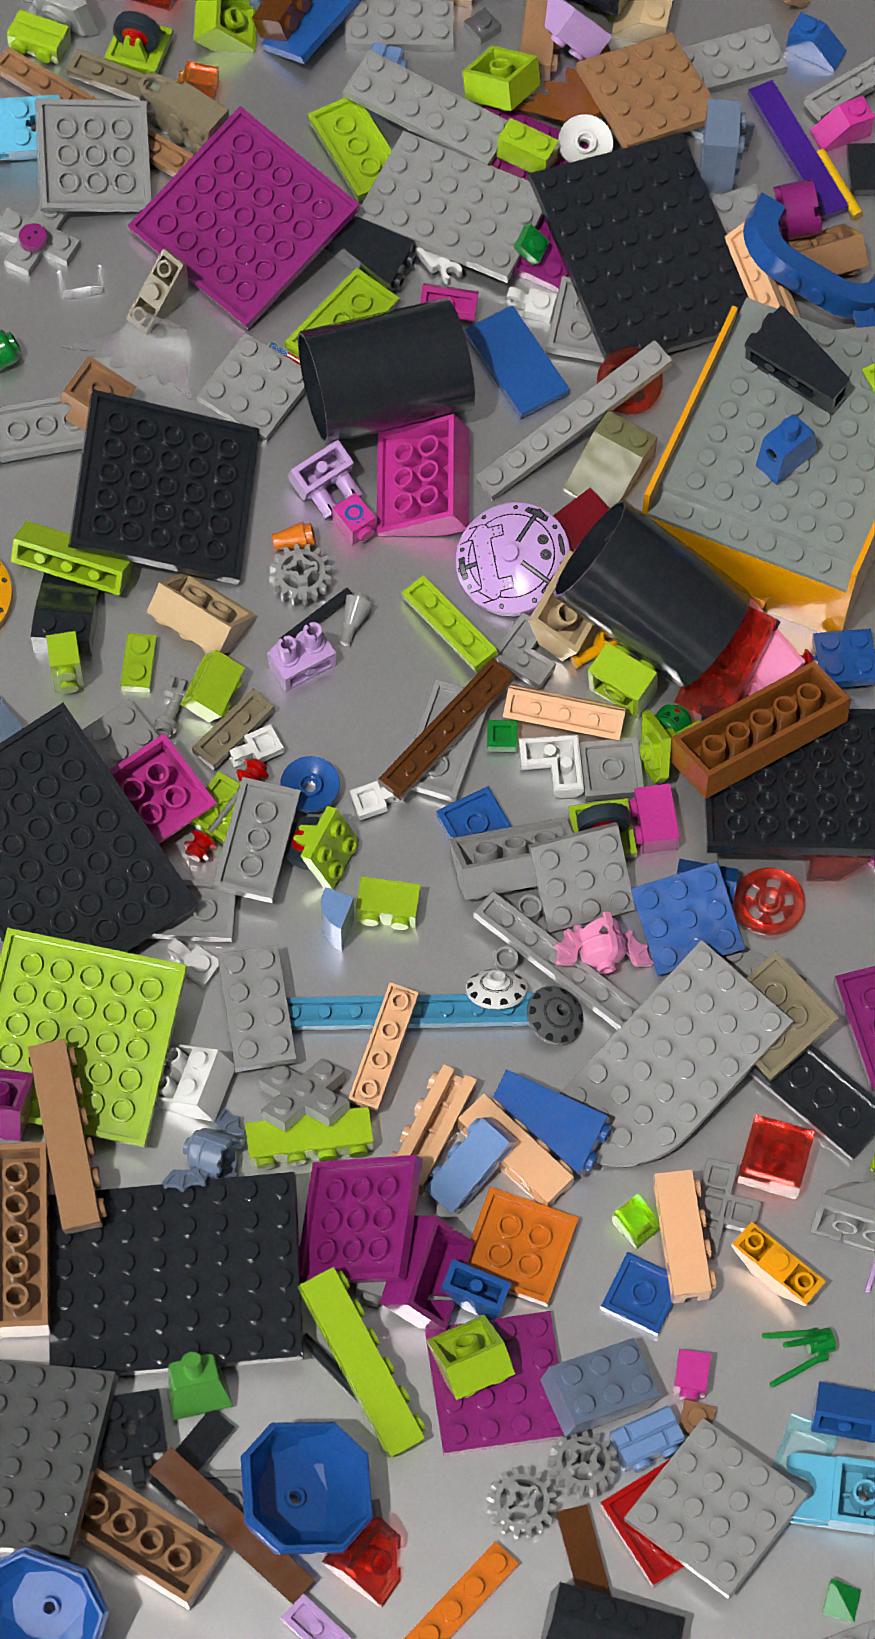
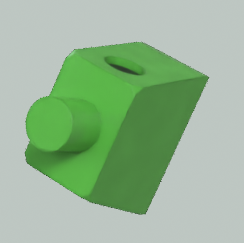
M188 1352L182 1357L181 1361L172 1362L168 1366L167 1395L173 1420L233 1407L227 1379L221 1367L217 1364L214 1355L200 1356L196 1352Z

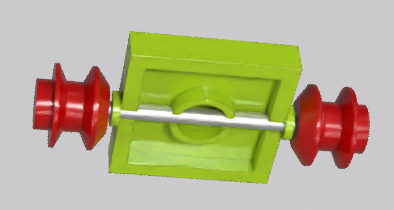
M255 758L252 760L245 759L244 765L246 769H238L236 771L239 783L220 771L217 772L206 787L217 805L189 823L199 829L191 832L194 838L192 842H184L185 852L190 858L197 862H200V860L208 861L209 856L206 852L217 849L214 839L224 845L242 777L258 781L260 779H268L267 767L263 762Z

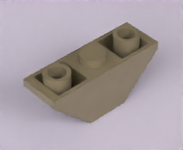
M167 248L162 249L126 317L128 321L144 334H150L178 307L189 286L187 264Z

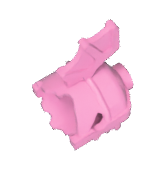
M603 912L602 918L596 919L583 929L581 925L574 924V932L569 928L564 931V940L554 946L558 954L555 962L557 966L574 965L579 953L582 962L597 970L599 974H609L615 971V964L621 961L625 954L629 956L635 967H651L654 964L647 952L648 945L638 942L634 938L632 930L622 933L620 923L612 918L611 912ZM603 926L607 928L606 931H603V930H600V929H601Z

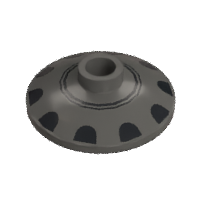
M545 986L537 990L530 997L527 1004V1018L532 1030L539 1038L550 1044L563 1045L573 1041L580 1034L583 1027V1012L580 1004L570 992L557 986ZM557 1009L561 1011L562 1015L557 1012Z

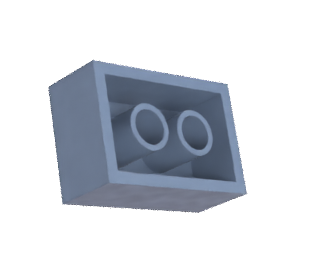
M708 98L700 163V175L708 193L724 194L732 191L733 184H738L745 140L743 133L746 123V112H741L742 101Z
M635 1338L550 1366L540 1379L565 1438L648 1409L660 1396Z

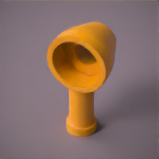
M600 632L596 636L592 647L570 657L573 666L578 669L583 664L596 658L607 643L605 638L611 637L604 632ZM613 640L612 642H608L614 647L616 644L620 645L615 640Z

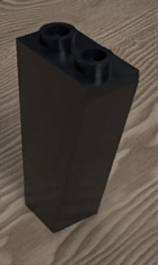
M354 216L325 247L327 251L354 271L357 267L392 293L395 290L401 289L405 280L404 274L408 268L412 269L417 259L414 240L358 216Z
M782 305L774 313H768L759 331L751 333L744 344L746 348L745 358L758 366V369L778 379L781 384L829 414H832L848 395L850 378Z

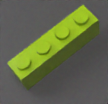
M26 520L14 536L11 562L119 596L132 577L134 562L69 548V533Z
M369 1107L350 1109L330 1127L308 1115L303 1116L286 1132L265 1120L245 1123L250 1168L257 1167L259 1170L272 1169L275 1167V1164L288 1163L290 1166L305 1164L306 1160L313 1159L333 1161L337 1159V1156L343 1155L359 1158L368 1155V1152L374 1151Z

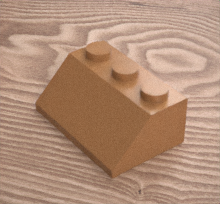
M845 224L823 229L821 234L785 241L793 249L836 275L842 273L844 275L856 274L860 272V268L869 266L863 233Z

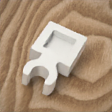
M420 247L416 248L418 258L432 274L438 270L441 272V280L444 284H450V276L448 275L450 272L455 273L459 278L462 277V268L458 263Z

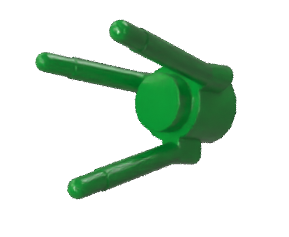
M816 1327L808 1330L763 1333V1339L804 1337L784 1342L782 1345L784 1348L805 1345L809 1355L815 1354V1357L771 1381L770 1387L773 1388L817 1363L828 1361V1353L836 1351V1342L832 1330L829 1327L823 1329Z

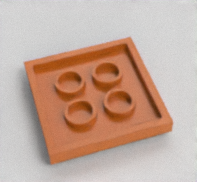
M490 1187L471 1240L475 1243L467 1265L510 1282L509 1294L548 1307L579 1217Z

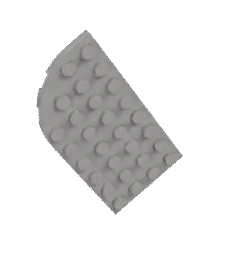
M701 940L559 1094L603 1113L610 1119L609 1125L612 1126L610 1135L605 1143L600 1142L595 1152L598 1154L597 1164L612 1167H631L654 1159H660L671 1153L690 1137L794 1022Z

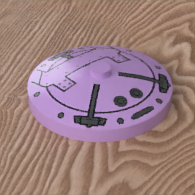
M504 503L482 512L465 529L457 547L456 571L467 595L482 609L496 615L510 617L520 616L523 612L530 614L534 612L567 551H571V546L561 524L546 510L528 503Z

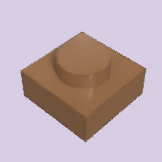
M685 1399L679 1422L683 1435L689 1436L703 1418L712 1424L716 1407Z

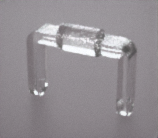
M101 264L97 265L100 286H88L64 291L61 270L56 271L61 298L63 300H77L102 295L105 292Z

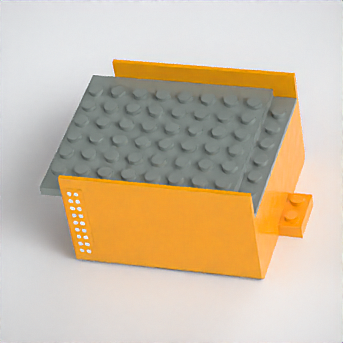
M746 297L737 319L738 307L732 306L644 493L642 513L747 589L751 598L763 612L765 610L821 633L843 631L875 558V396L862 374L863 368L875 363V345L791 314L850 378L848 395L834 412L829 414L781 384L778 379L758 369V366L745 358L746 348L744 344L751 333L759 331L768 313H774L777 308ZM795 414L814 431L817 452L776 485L763 471L756 467V462L764 437L781 424L784 419Z

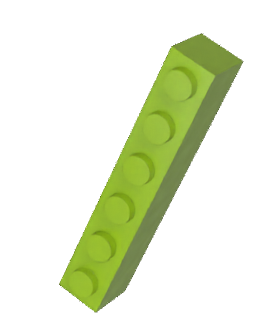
M332 1267L298 1286V1289L387 1458H391L424 1440L425 1437L422 1432L426 1431V1428L417 1413L412 1415L407 1405L411 1400L403 1385L401 1384L397 1387L392 1377L395 1374V1370L387 1356L381 1357L377 1349L380 1342L372 1328L367 1329L361 1318L365 1316V1313L357 1299L352 1301L346 1289L350 1288V1285L342 1271L336 1272L335 1268Z

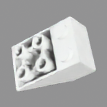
M170 1043L156 1107L189 1118L215 1121L234 1073L235 1065L217 1049Z

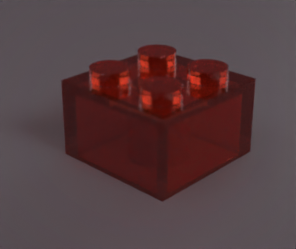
M755 1114L736 1183L796 1200L816 1131Z

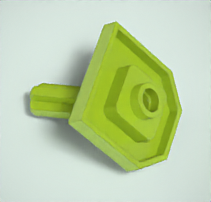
M651 710L642 711L640 757L645 772L654 784L664 783L669 778L672 737L696 725L701 720L675 732L673 728L664 729Z

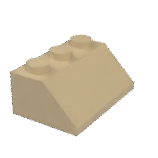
M629 0L618 17H615L611 34L612 38L642 42L667 34L675 0Z
M570 550L567 551L528 620L538 644L561 661L578 653L593 624L554 596L557 580L573 554Z
M181 573L160 582L147 609V613L155 617L157 623L171 627L178 632L181 638L193 641L201 646L205 653L215 649L223 654L231 651L257 616L198 578L186 573Z

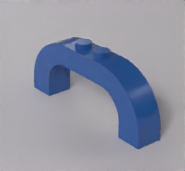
M761 192L750 209L743 226L746 248L758 267L777 282L836 316L854 319L852 315L854 310L867 311L873 308L875 311V274L867 283H852L793 249L784 241L778 228L779 218L786 206Z

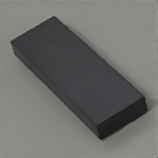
M215 1410L206 1412L175 1451L197 1471H202L235 1432L236 1427ZM154 1476L149 1480L150 1486L171 1503L175 1504L178 1498Z

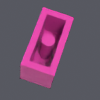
M670 784L634 788L633 799H629V810L631 817H636L637 826L633 828L635 843L641 844L642 854L678 850L680 835Z

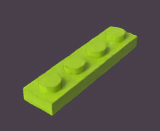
M424 575L401 592L403 599L475 672L482 669L492 658L494 659L498 656L497 649Z

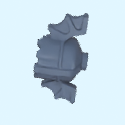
M222 1109L215 1121H213L214 1127L217 1130L202 1128L196 1130L191 1137L187 1138L183 1145V1153L187 1155V1165L190 1169L172 1170L162 1182L164 1189L174 1187L184 1192L187 1187L192 1185L205 1187L207 1178L240 1177L236 1172L238 1165L237 1148H241L244 1144V1141L240 1138L246 1137L245 1130L239 1127L241 1123L240 1117L232 1116L226 1109ZM227 1161L228 1168L221 1169L222 1163Z

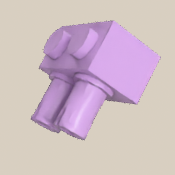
M339 440L334 441L291 469L288 475V480L302 500L312 499L325 520L331 517L332 507L336 505L326 490L330 484L336 483L345 498L354 493H357L359 497L364 495L350 475L354 462Z
M316 622L309 623L310 627L305 625L303 631L298 633L296 638L284 636V641L280 638L277 644L267 652L268 665L285 692L337 666L336 652L322 632L321 626Z

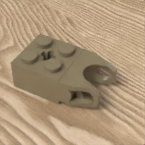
M146 73L138 81L140 92L146 99V107L152 104L156 112L153 113L147 110V119L156 128L167 134L174 143L182 144L190 149L193 154L229 118L228 108L187 82L180 85L171 78L156 73ZM148 81H156L160 84V89L157 92L147 90L144 85Z

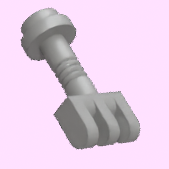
M170 675L164 688V696L170 697V702L164 716L156 717L154 722V730L158 735L165 733L167 737H171L176 732L178 725L174 720L186 693L188 680L181 679L176 688L174 686L177 677Z

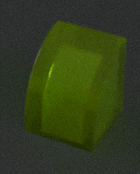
M638 1194L613 1213L612 1223L636 1250L660 1231L655 1216Z

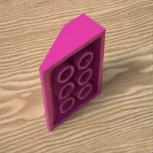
M455 414L378 433V536H446L465 531L468 527L470 429Z
M165 733L109 769L158 844L217 805L216 801Z

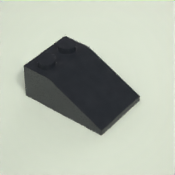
M44 572L34 609L30 636L33 651L48 653L46 635L75 631L80 656L92 657L101 590Z

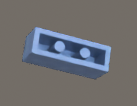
M483 1117L482 1119L477 1118L466 1131L469 1135L462 1143L460 1141L457 1142L447 1153L449 1159L443 1166H437L428 1176L430 1182L424 1189L451 1214L459 1213L465 1208L519 1142L493 1117Z

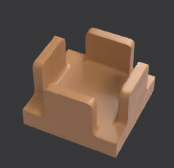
M88 356L63 390L60 401L71 405L66 419L85 431L90 394L93 389L130 398L137 386Z

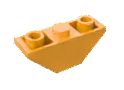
M752 1221L731 1245L756 1278L777 1295L803 1306L810 1302L826 1282Z

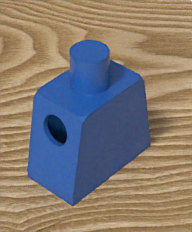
M795 414L790 415L764 437L756 467L763 471L777 485L817 452L814 431Z

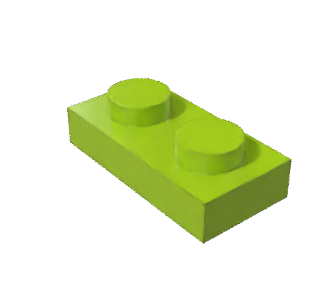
M127 633L120 683L121 691L150 693L157 635Z

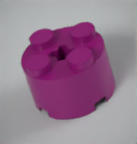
M811 179L773 187L775 200L786 206L780 216V233L784 241L822 233L821 216L818 214L817 194Z

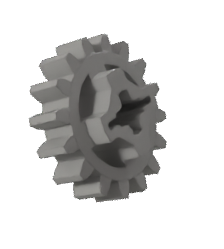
M297 543L294 545L293 551L284 547V556L276 554L275 563H270L271 574H269L270 583H273L274 593L281 592V600L283 601L290 597L292 605H295L297 600H302L303 605H307L308 598H312V600L317 602L318 593L326 595L327 586L332 584V577L330 576L332 575V566L328 565V556L321 557V549L319 548L314 552L310 551V544H307L304 549H300Z
M586 1430L582 1433V1436L578 1437L575 1434L570 1436L569 1440L561 1436L559 1437V1444L552 1445L551 1455L548 1458V1467H550L549 1477L557 1478L555 1485L557 1489L563 1486L567 1487V1496L576 1491L578 1492L579 1499H582L584 1493L589 1492L592 1498H596L597 1489L606 1493L608 1484H614L615 1473L618 1471L619 1462H616L617 1452L616 1450L609 1451L611 1444L609 1440L603 1443L599 1442V1433L590 1438ZM564 1457L566 1458L565 1468H563L562 1460ZM601 1461H603L604 1470L602 1472L600 1471Z
M513 1467L512 1476L510 1477L504 1472L500 1473L501 1484L495 1481L492 1482L491 1488L496 1493L487 1494V1500L494 1503L487 1507V1513L496 1514L492 1524L495 1526L502 1523V1534L505 1535L510 1529L514 1531V1539H518L520 1532H525L527 1539H531L533 1529L542 1534L544 1530L542 1523L551 1525L553 1519L548 1513H555L557 1506L550 1502L555 1500L557 1495L556 1492L547 1491L551 1487V1481L548 1480L542 1483L540 1481L542 1476L540 1471L535 1476H531L530 1467H526L523 1474H519L517 1468ZM518 1483H527V1484H530V1485H532V1486H531V1487L519 1486ZM505 1491L509 1502L501 1508L500 1498ZM518 1497L522 1501L529 1499L527 1508H524L522 1505L516 1507V1499ZM540 1498H543V1510L538 1515V1511L534 1506ZM516 1518L524 1520L526 1523H516L511 1520Z

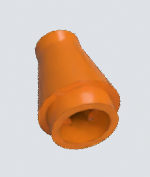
M302 521L272 534L276 551L284 550V547L294 550V545L297 543L300 549H304L307 544H310V546L316 545L312 523L305 524Z

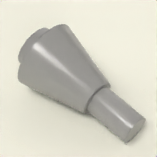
M360 592L346 595L344 628L339 639L340 644L350 646L355 630L358 629L374 606L369 601V596Z

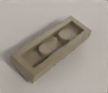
M77 50L66 69L67 76L128 100L142 101L144 98L140 92L138 81L145 74L83 50ZM148 81L144 85L147 90L152 85V81Z
M253 688L192 747V752L211 769L215 770L230 755L229 751L240 746L244 742V735L255 731L275 712V706Z

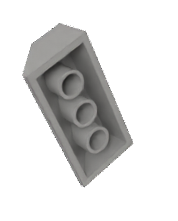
M566 817L450 838L449 844L457 880L465 900L481 899L490 895L492 891L496 894H507L514 890L529 887L537 888L528 845L572 834L573 831Z

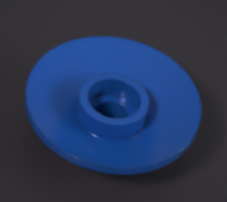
M306 756L294 760L285 768L281 776L280 786L301 790L297 810L313 813L324 810L334 802L339 793L340 780L336 769L328 761L320 757ZM308 785H314L316 787V789L313 792H307L305 790V788Z

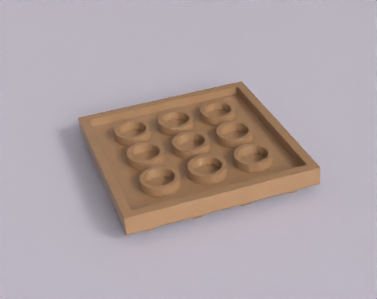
M673 32L588 58L576 64L575 69L622 148H629L705 126L708 98L713 97Z

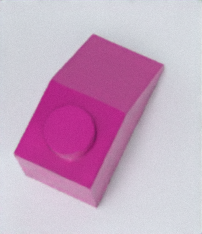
M860 96L838 104L810 130V133L819 149H825L828 152L871 136L875 116L865 98Z

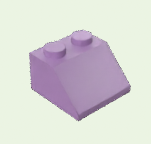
M548 0L544 27L553 33L550 39L562 48L565 44H568L571 47L568 52L580 61L584 57L588 59L598 56L612 38V35L566 1Z

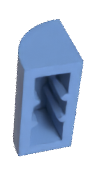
M325 887L321 898L323 933L327 941L334 948L342 951L355 920L354 897Z

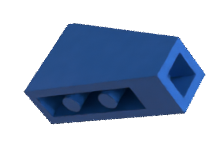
M506 1069L493 1098L577 1174L584 1177L587 1170L591 1172L598 1159V1154L595 1152L600 1142H606L612 1126L609 1125L610 1119L608 1116Z

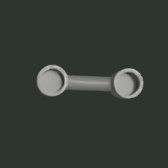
M524 895L518 901L517 910L532 922H536L541 914V901L535 895ZM509 944L498 948L494 953V966L503 972L515 970L518 963L517 951Z

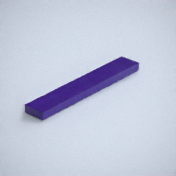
M770 80L748 90L749 98L799 181L810 179L813 181L819 204L818 212L822 219L825 220L848 211L849 205L775 82Z

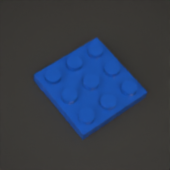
M718 861L630 889L658 976L672 972L701 940L720 957L746 948Z

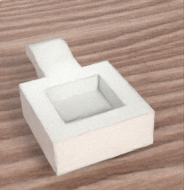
M509 287L506 306L513 305L514 308L523 309V317L550 323L557 294L530 288L527 295L521 289Z
M269 724L244 735L245 744L229 751L231 754L229 760L234 769L243 766L245 759L255 758L265 762L283 754L284 747L273 727Z
M378 781L349 790L360 821L387 812L386 803L402 801L384 787L380 788Z
M173 939L167 947L169 950L167 954L171 958L188 966L186 977L203 988H206L219 970L218 958L198 945L191 952L183 943Z

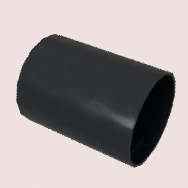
M448 298L299 331L298 354L304 388L314 423L321 440L325 444L333 443L336 440L345 441L451 414L470 411L475 406L474 375L470 353L458 313Z
M626 500L615 503L592 526L567 561L554 589L555 598L635 656L649 662L655 667L656 671L678 687L688 686L714 663L739 628L751 599L747 589Z

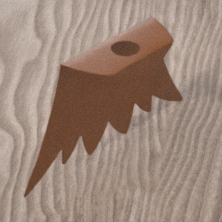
M608 43L600 55L611 51ZM574 68L566 69L567 83L560 81L544 82V86L550 92V95L532 94L531 97L537 101L521 102L514 108L515 110L532 112L564 122L577 115H592L600 120L603 116Z

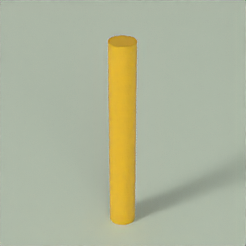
M825 149L818 150L819 157L849 205L848 210L854 219L860 218L863 215V211Z

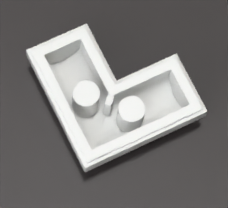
M578 735L519 739L521 770L551 768L553 790L557 798L570 799L583 794L584 785Z

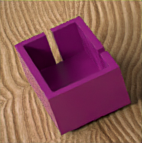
M415 1215L406 1281L386 1282L379 1303L417 1328L447 1330L455 1303L452 1301L428 1300V1297H449L441 1290L451 1260L454 1259L467 1265L475 1242L459 1231L453 1230L452 1226L437 1216Z

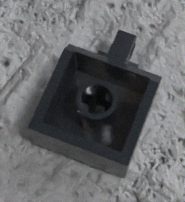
M159 1388L114 1395L101 1445L105 1469L122 1466L123 1471L131 1470L134 1487L147 1485L144 1467L152 1466L151 1461L159 1460L168 1450ZM135 1424V1433L129 1434V1425Z

